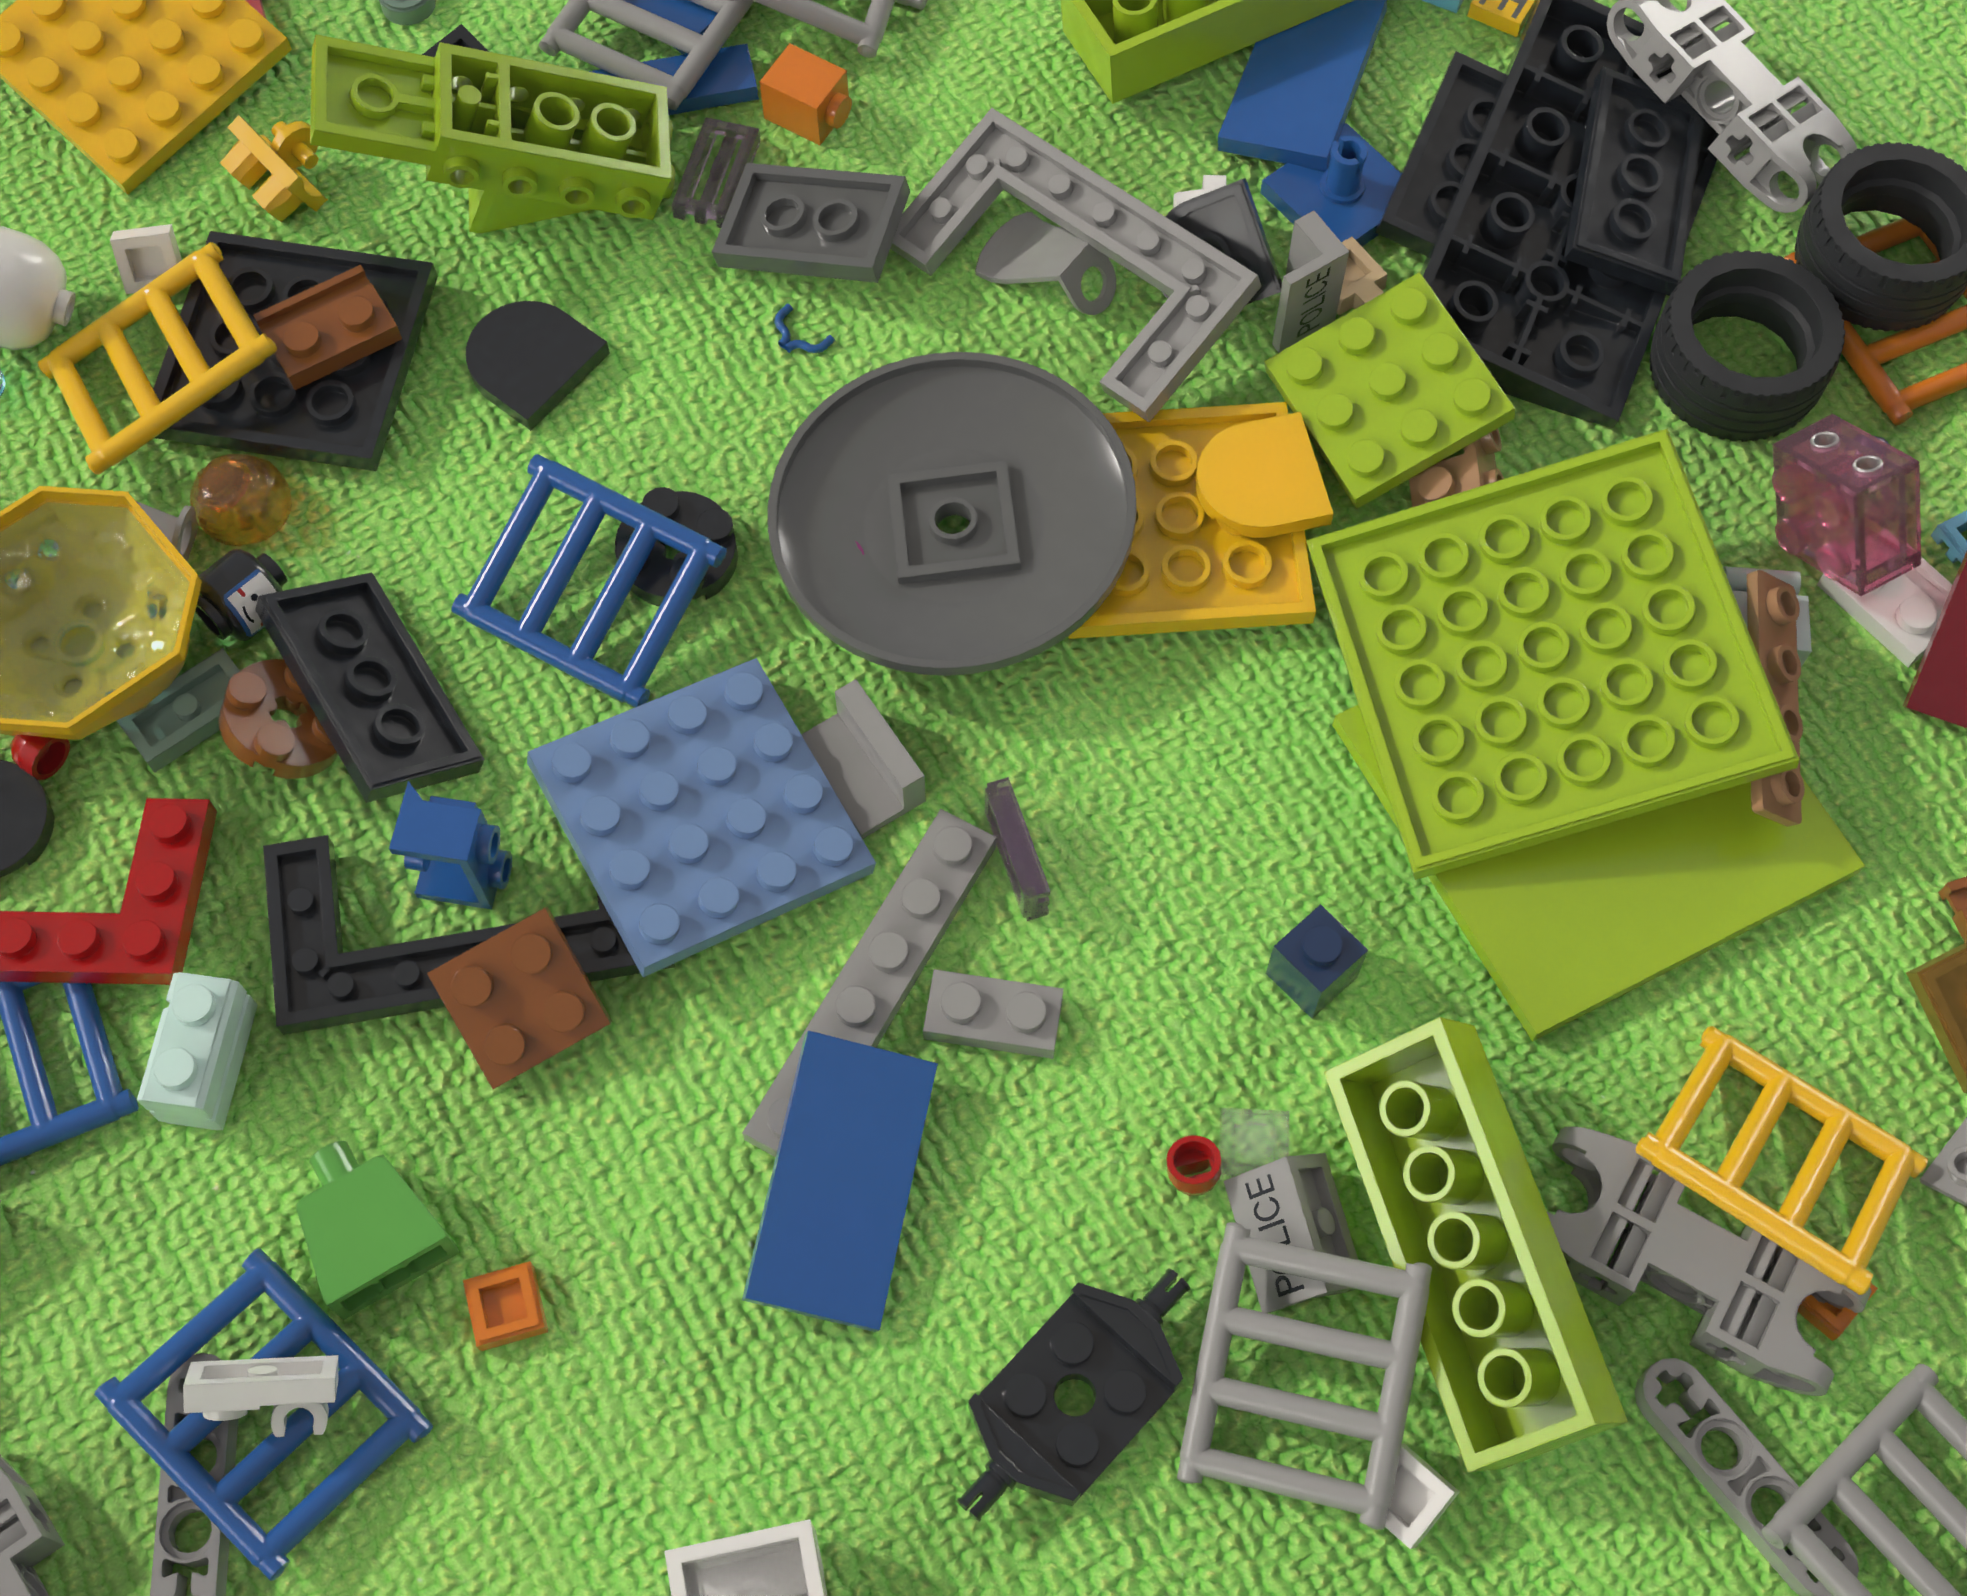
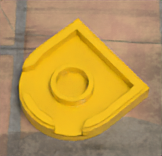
M1301 412L1240 423L1228 427L1216 434L1207 443L1200 455L1196 473V492L1202 508L1213 520L1218 519L1232 528L1241 530V535L1263 538L1331 525L1334 513Z

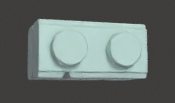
M182 972L173 974L166 998L170 1004L169 1007L163 1009L137 1101L145 1109L150 1110V1113L158 1121L211 1130L224 1129L257 1009V1003L250 995L246 994L247 991L238 981Z

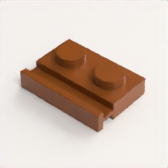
M361 265L253 315L262 334L265 333L276 344L277 352L274 355L294 390L402 339L397 324L373 284L368 280Z

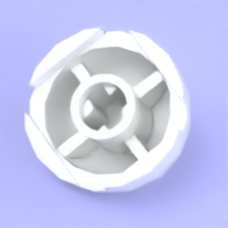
M0 226V348L11 350L32 348L46 340L56 324L62 326L68 324L73 313L76 295L74 292L66 290V270L60 258L47 245L25 233L4 226Z

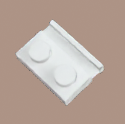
M1885 524L1880 526L1870 538L1863 540L1829 568L1817 583V586L1908 668L1924 655L1953 585Z

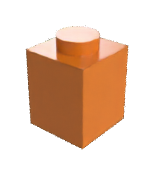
M789 43L759 81L764 119L818 145L823 143L833 128H840L849 116L852 100L848 93L847 70Z

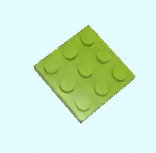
M1420 272L1264 361L1266 373L1287 402L1293 413L1301 412L1309 438L1356 509L1515 419V407Z

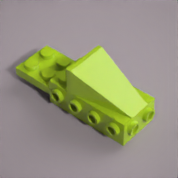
M315 35L312 47L310 145L426 165V181L449 184L456 188H468L469 232L482 234L589 210L620 214L628 218L653 220L662 199H669L672 195L675 183V167L671 164L670 153L673 125L672 120L668 116L667 87L442 42L439 43L436 56L430 57Z

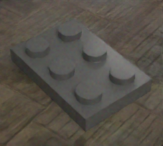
M746 163L713 247V257L718 267L878 283L910 194L906 177Z

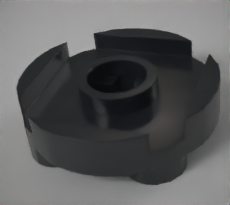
M666 487L655 488L649 491L644 496L643 502L639 504L726 548V556L717 568L710 565L692 600L704 594L706 600L715 596L728 584L737 566L738 552L731 516L716 502L697 493L687 491L674 492ZM621 522L615 538L617 561L635 530ZM657 540L631 591L640 599L660 607L687 555L678 552L673 559L666 558V544Z

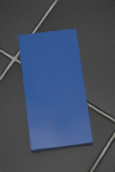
M1354 0L1256 42L1218 134V151L1326 171L1330 163L1332 143L1335 140L1337 142L1339 140L1386 14L1387 0Z
M809 1030L806 1032L742 1301L873 1332L880 1330L938 1063Z

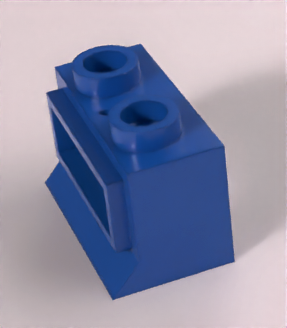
M408 781L389 850L392 854L404 856L405 869L420 871L415 889L416 897L492 910L497 888H506L512 868L511 852L500 850L499 826L488 824L482 810L478 808L475 802L430 796V800L425 801L422 800Z

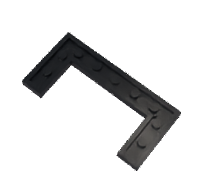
M324 835L263 846L276 1027L283 1035L446 1007L427 973L515 925L509 924L343 953L335 850L329 836ZM598 893L599 909L554 917L590 982L640 973ZM675 963L663 969L674 968Z

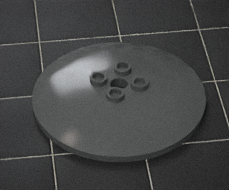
M974 352L927 354L893 362L865 373L829 396L800 425L785 447L770 487L768 500L770 546L779 576L791 599L815 628L837 645L870 662L899 671L943 676L975 674L1013 665L1044 652L1081 627L1099 609L1120 578L1131 552L1137 511L1135 481L1129 458L1113 426L1084 394L1066 381L1046 370L1004 356ZM952 515L962 516L970 522L965 530L955 534L945 533L937 527L944 518ZM855 541H857V542L860 544V546L862 547V549H863V551H864V555L862 554V552H861L860 549L858 548V546H857V544H856Z

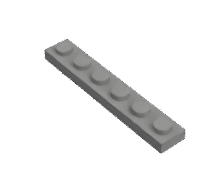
M940 809L742 1132L745 1141L776 1157L804 1035L808 1030L875 1048L878 1046L996 848L995 836Z

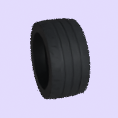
M1886 142L1884 144L1877 143L1873 146L1868 145L1863 149H1857L1853 153L1847 154L1823 178L1802 217L1795 244V260H1797V265L1800 264L1807 271H1811L1816 278L1818 277L1822 280L1823 285L1829 288V292L1835 297V302L1839 304V311L1843 315L1842 320L1877 331L1894 330L1896 332L1911 330V328H1919L1924 324H1929L1932 320L1938 319L1965 292L1967 288V171L1963 169V166L1955 163L1953 159L1945 157L1942 153H1937L1930 148H1923L1924 146H1914L1909 143L1901 144V142ZM1874 210L1900 216L1920 228L1936 246L1940 261L1937 263L1909 265L1884 259L1859 242L1847 227L1844 216L1851 212Z
M1733 251V253L1727 252L1720 256H1713L1709 260H1704L1702 264H1697L1693 270H1690L1676 286L1666 302L1656 326L1650 352V371H1652L1651 377L1652 381L1655 382L1656 390L1658 389V395L1660 398H1663L1664 404L1670 407L1671 412L1679 416L1680 420L1687 422L1689 426L1697 428L1702 433L1705 432L1709 436H1717L1719 439L1747 442L1748 440H1765L1771 436H1778L1782 432L1785 433L1790 428L1796 426L1798 422H1801L1817 404L1838 366L1844 345L1845 324L1844 320H1842V312L1839 311V304L1834 300V295L1829 292V288L1826 285L1822 284V280L1818 277L1816 278L1811 271H1807L1802 265H1797L1790 259L1787 260L1782 256L1772 255V253ZM1712 317H1740L1760 323L1783 339L1795 357L1797 370L1781 377H1751L1729 370L1706 353L1694 335L1693 325Z

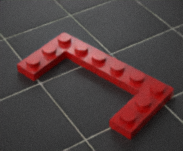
M146 799L120 913L0 911V982L170 985L174 973H183L217 815V810L210 799Z

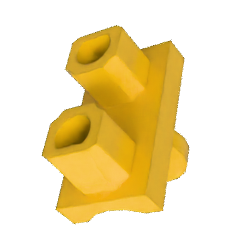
M238 115L227 128L239 141L231 148L220 164L249 190L269 170L272 175L252 196L264 210L280 222H283L302 202L317 212L328 199L298 170V167L302 165L306 169L314 168L319 161L318 156L315 154L318 146L310 145L311 126L304 121H294L290 124L279 121L272 127L271 131L275 137L271 142L265 135H259Z

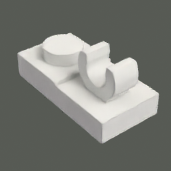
M338 1355L191 1362L183 1384L184 1413L203 1412L205 1419L227 1421L245 1416L248 1410H260L261 1406L274 1405L271 1416V1429L275 1437H283L286 1430L287 1413L295 1408H305L313 1415L314 1435H322L328 1421V1403H333L336 1400L339 1379Z

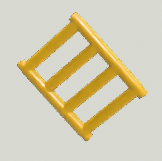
M210 242L201 249L194 251L57 346L50 354L37 362L39 369L49 379H55L91 451L85 457L89 469L94 474L99 475L111 466H115L277 352L276 344L271 338L267 337L265 333L259 335L218 263L223 261L224 258L220 248L215 243ZM197 279L201 280L239 349L212 368H209L171 297ZM150 312H152L190 382L161 403L123 333L125 329ZM102 345L140 415V418L112 437L75 367L76 363Z
M1714 1026L1707 1027L1702 1034V1041L1699 1044L1705 1051L1656 1134L1653 1135L1648 1132L1645 1137L1641 1138L1636 1145V1153L1651 1162L1653 1166L1838 1284L1846 1286L1858 1295L1865 1294L1871 1286V1280L1874 1275L1866 1270L1868 1263L1909 1177L1911 1176L1915 1179L1927 1167L1928 1158L1733 1036L1725 1034ZM1729 1065L1764 1088L1718 1171L1714 1172L1681 1151L1680 1148ZM1789 1102L1824 1125L1777 1212L1741 1188L1786 1104ZM1850 1140L1884 1161V1164L1842 1250L1839 1251L1803 1227L1847 1141Z

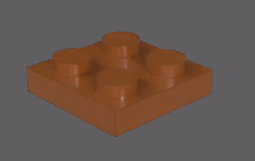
M548 906L427 973L492 1089L513 1079L612 1022Z

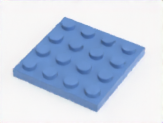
M757 658L530 750L527 754L528 766L642 977L873 873L876 865L874 858Z

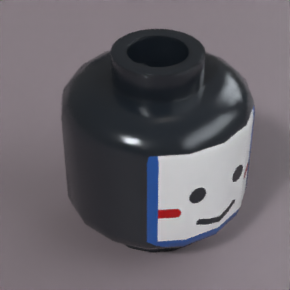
M233 549L198 575L202 583L195 613L218 638L224 640L231 636L240 641H247L265 628L255 611L259 596L283 591L281 587L288 582L287 577L278 564L267 554L262 553L256 558L244 550Z

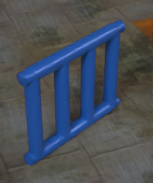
M536 454L530 460L527 468L528 474L532 475L530 482L468 596L463 593L459 594L452 604L451 611L476 627L622 703H627L633 707L647 703L650 696V690L645 688L708 568L710 565L717 568L725 558L727 550L711 541V539L556 461ZM555 488L583 502L521 619L518 621L491 607V604ZM605 514L635 530L570 648L541 632ZM658 540L686 554L687 557L622 675L593 660Z
M0 982V1016L31 1123L28 1127L0 1137V1166L112 1123L123 1116L138 1111V1102L131 1090L126 1089L123 1091L91 983L62 984L96 1100L58 1115L23 990L43 982Z
M259 1248L254 1250L243 1262L242 1267L246 1271L121 1382L116 1377L109 1379L97 1388L95 1396L107 1408L113 1418L255 1567L259 1568L270 1581H274L282 1575L290 1563L286 1555L403 1443L408 1439L413 1443L418 1442L431 1432L433 1425L420 1412L419 1408L276 1262L272 1261ZM264 1292L292 1321L250 1359L294 1357L312 1341L326 1356L338 1355V1368L340 1370L338 1371L339 1379L336 1400L333 1403H328V1419L359 1390L388 1419L267 1534L238 1503L314 1433L312 1413L305 1408H298L287 1418L285 1435L283 1437H275L272 1432L217 1482L189 1452L223 1421L205 1419L203 1412L189 1413L169 1431L141 1402Z

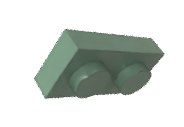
M222 648L175 678L173 683L153 699L146 708L116 720L154 773L220 731L218 720L224 694L229 680L240 670Z

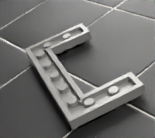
M993 108L988 111L902 214L890 247L891 250L931 276L998 195L1005 190L1170 296L1100 380L1102 389L1107 395L1148 422L1154 418L1261 287L1256 273Z

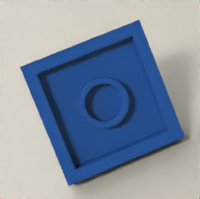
M1345 123L1338 142L1335 140L1332 143L1330 163L1326 171L1286 163L1262 180L1260 193L1293 225L1295 220L1314 210L1341 242L1353 237L1361 246H1364L1379 235L1375 231L1401 173L1353 128Z

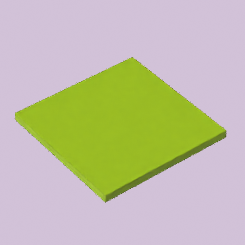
M1668 428L1306 540L1415 880L1798 768L1800 759Z
M1356 705L1335 715L1332 725L1398 828L1359 705ZM1803 779L1805 791L1804 797L1801 800L1802 821L1797 825L1787 827L1754 813L1751 807V782L1428 877L1533 1042L1858 875L1865 865Z

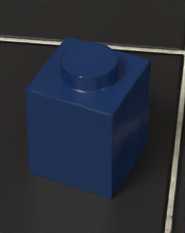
M1320 904L1273 947L1266 974L1305 1013L1314 1018L1358 977L1368 949Z

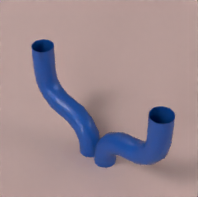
M788 303L775 316V326L782 334L778 344L789 353L797 348L809 353H820L835 342L831 335H828L821 343L816 345L804 340L790 341V331L783 323V319L793 310L792 306Z

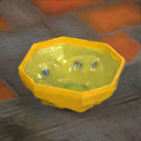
M39 486L0 511V734L13 736L32 735L69 740L83 739L118 719L146 708L153 699L173 683L184 666L202 581L195 570L128 491Z

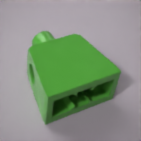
M338 1141L321 1148L310 1158V1164L322 1187L301 1198L296 1204V1209L322 1297L326 1305L341 1319H347L460 1253L454 1241L384 1155L375 1156L359 1165L346 1141Z

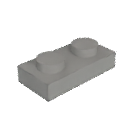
M934 969L923 1028V1038L925 1040L1053 1059L1063 1000V988Z

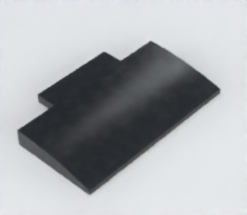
M1537 0L1505 74L1464 54L1455 52L1375 233L1427 256L1420 273L1505 394L1553 411L1614 428L1619 422L1666 295L1566 260L1564 255L1594 79L1603 66L1639 80L1642 79L1627 64L1608 35L1607 19L1611 8L1594 0ZM1624 15L1623 20L1627 30L1633 35L1641 36L1644 31V24ZM1668 69L1657 77L1661 78L1672 72V69ZM1705 119L1687 239L1717 162V158L1709 151L1708 147L1719 134Z

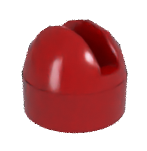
M15 735L10 745L14 762L20 769L37 780H45L53 776L63 766L70 751L68 739L32 735Z
M1197 1135L1185 1136L1174 1142L1167 1153V1173L1170 1181L1178 1191L1188 1196H1201L1211 1191L1221 1175V1154L1217 1146L1211 1140ZM1209 1167L1211 1168V1171H1209V1172L1201 1173V1174L1194 1175V1176H1190V1177H1186V1176H1185V1175H1190V1174L1202 1172V1171L1206 1170V1169L1209 1168Z

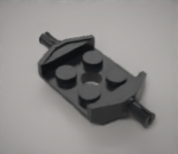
M1168 1268L1165 1271L1166 1273L1143 1299L1137 1298L1136 1301L1078 1282L1071 1289L1070 1297L979 1395L975 1393L969 1399L968 1408L989 1459L985 1465L987 1470L956 1500L967 1511L982 1496L969 1511V1515L974 1520L980 1522L981 1518L1004 1494L1006 1489L1012 1493L1015 1488H1019L1046 1500L1073 1506L1180 1387L1183 1377L1161 1328L1163 1325L1162 1317L1190 1290L1188 1283L1181 1278L1169 1292H1166L1176 1282L1178 1273ZM1071 1379L1081 1380L1091 1387L1095 1403L1089 1412L1081 1416H1069L1057 1407L1054 1393L1064 1381Z

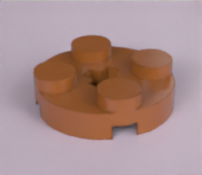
M270 659L253 663L234 674L229 680L220 709L218 723L224 742L240 761L250 767H253L256 761L264 767L275 769L273 776L285 779L310 777L332 765L338 753L284 659ZM278 709L290 711L298 717L297 727L290 728L285 720L274 721L271 716Z

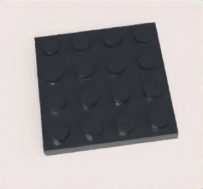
M210 231L205 245L213 242L220 248L224 260L218 264L259 335L262 332L257 325L254 314L361 265L368 280L373 284L397 324L402 339L297 390H294L277 358L272 354L259 366L155 438L377 471L438 276L434 264L431 262ZM197 279L190 285L180 316L209 368H212L239 349L201 280ZM170 345L153 388L160 403L190 383Z

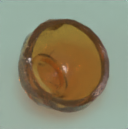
M228 454L213 459L205 468H202L197 473L190 493V504L195 508L198 525L208 536L225 545L242 546L267 540L282 529L290 515L292 498L290 486L284 475L270 461L248 454Z

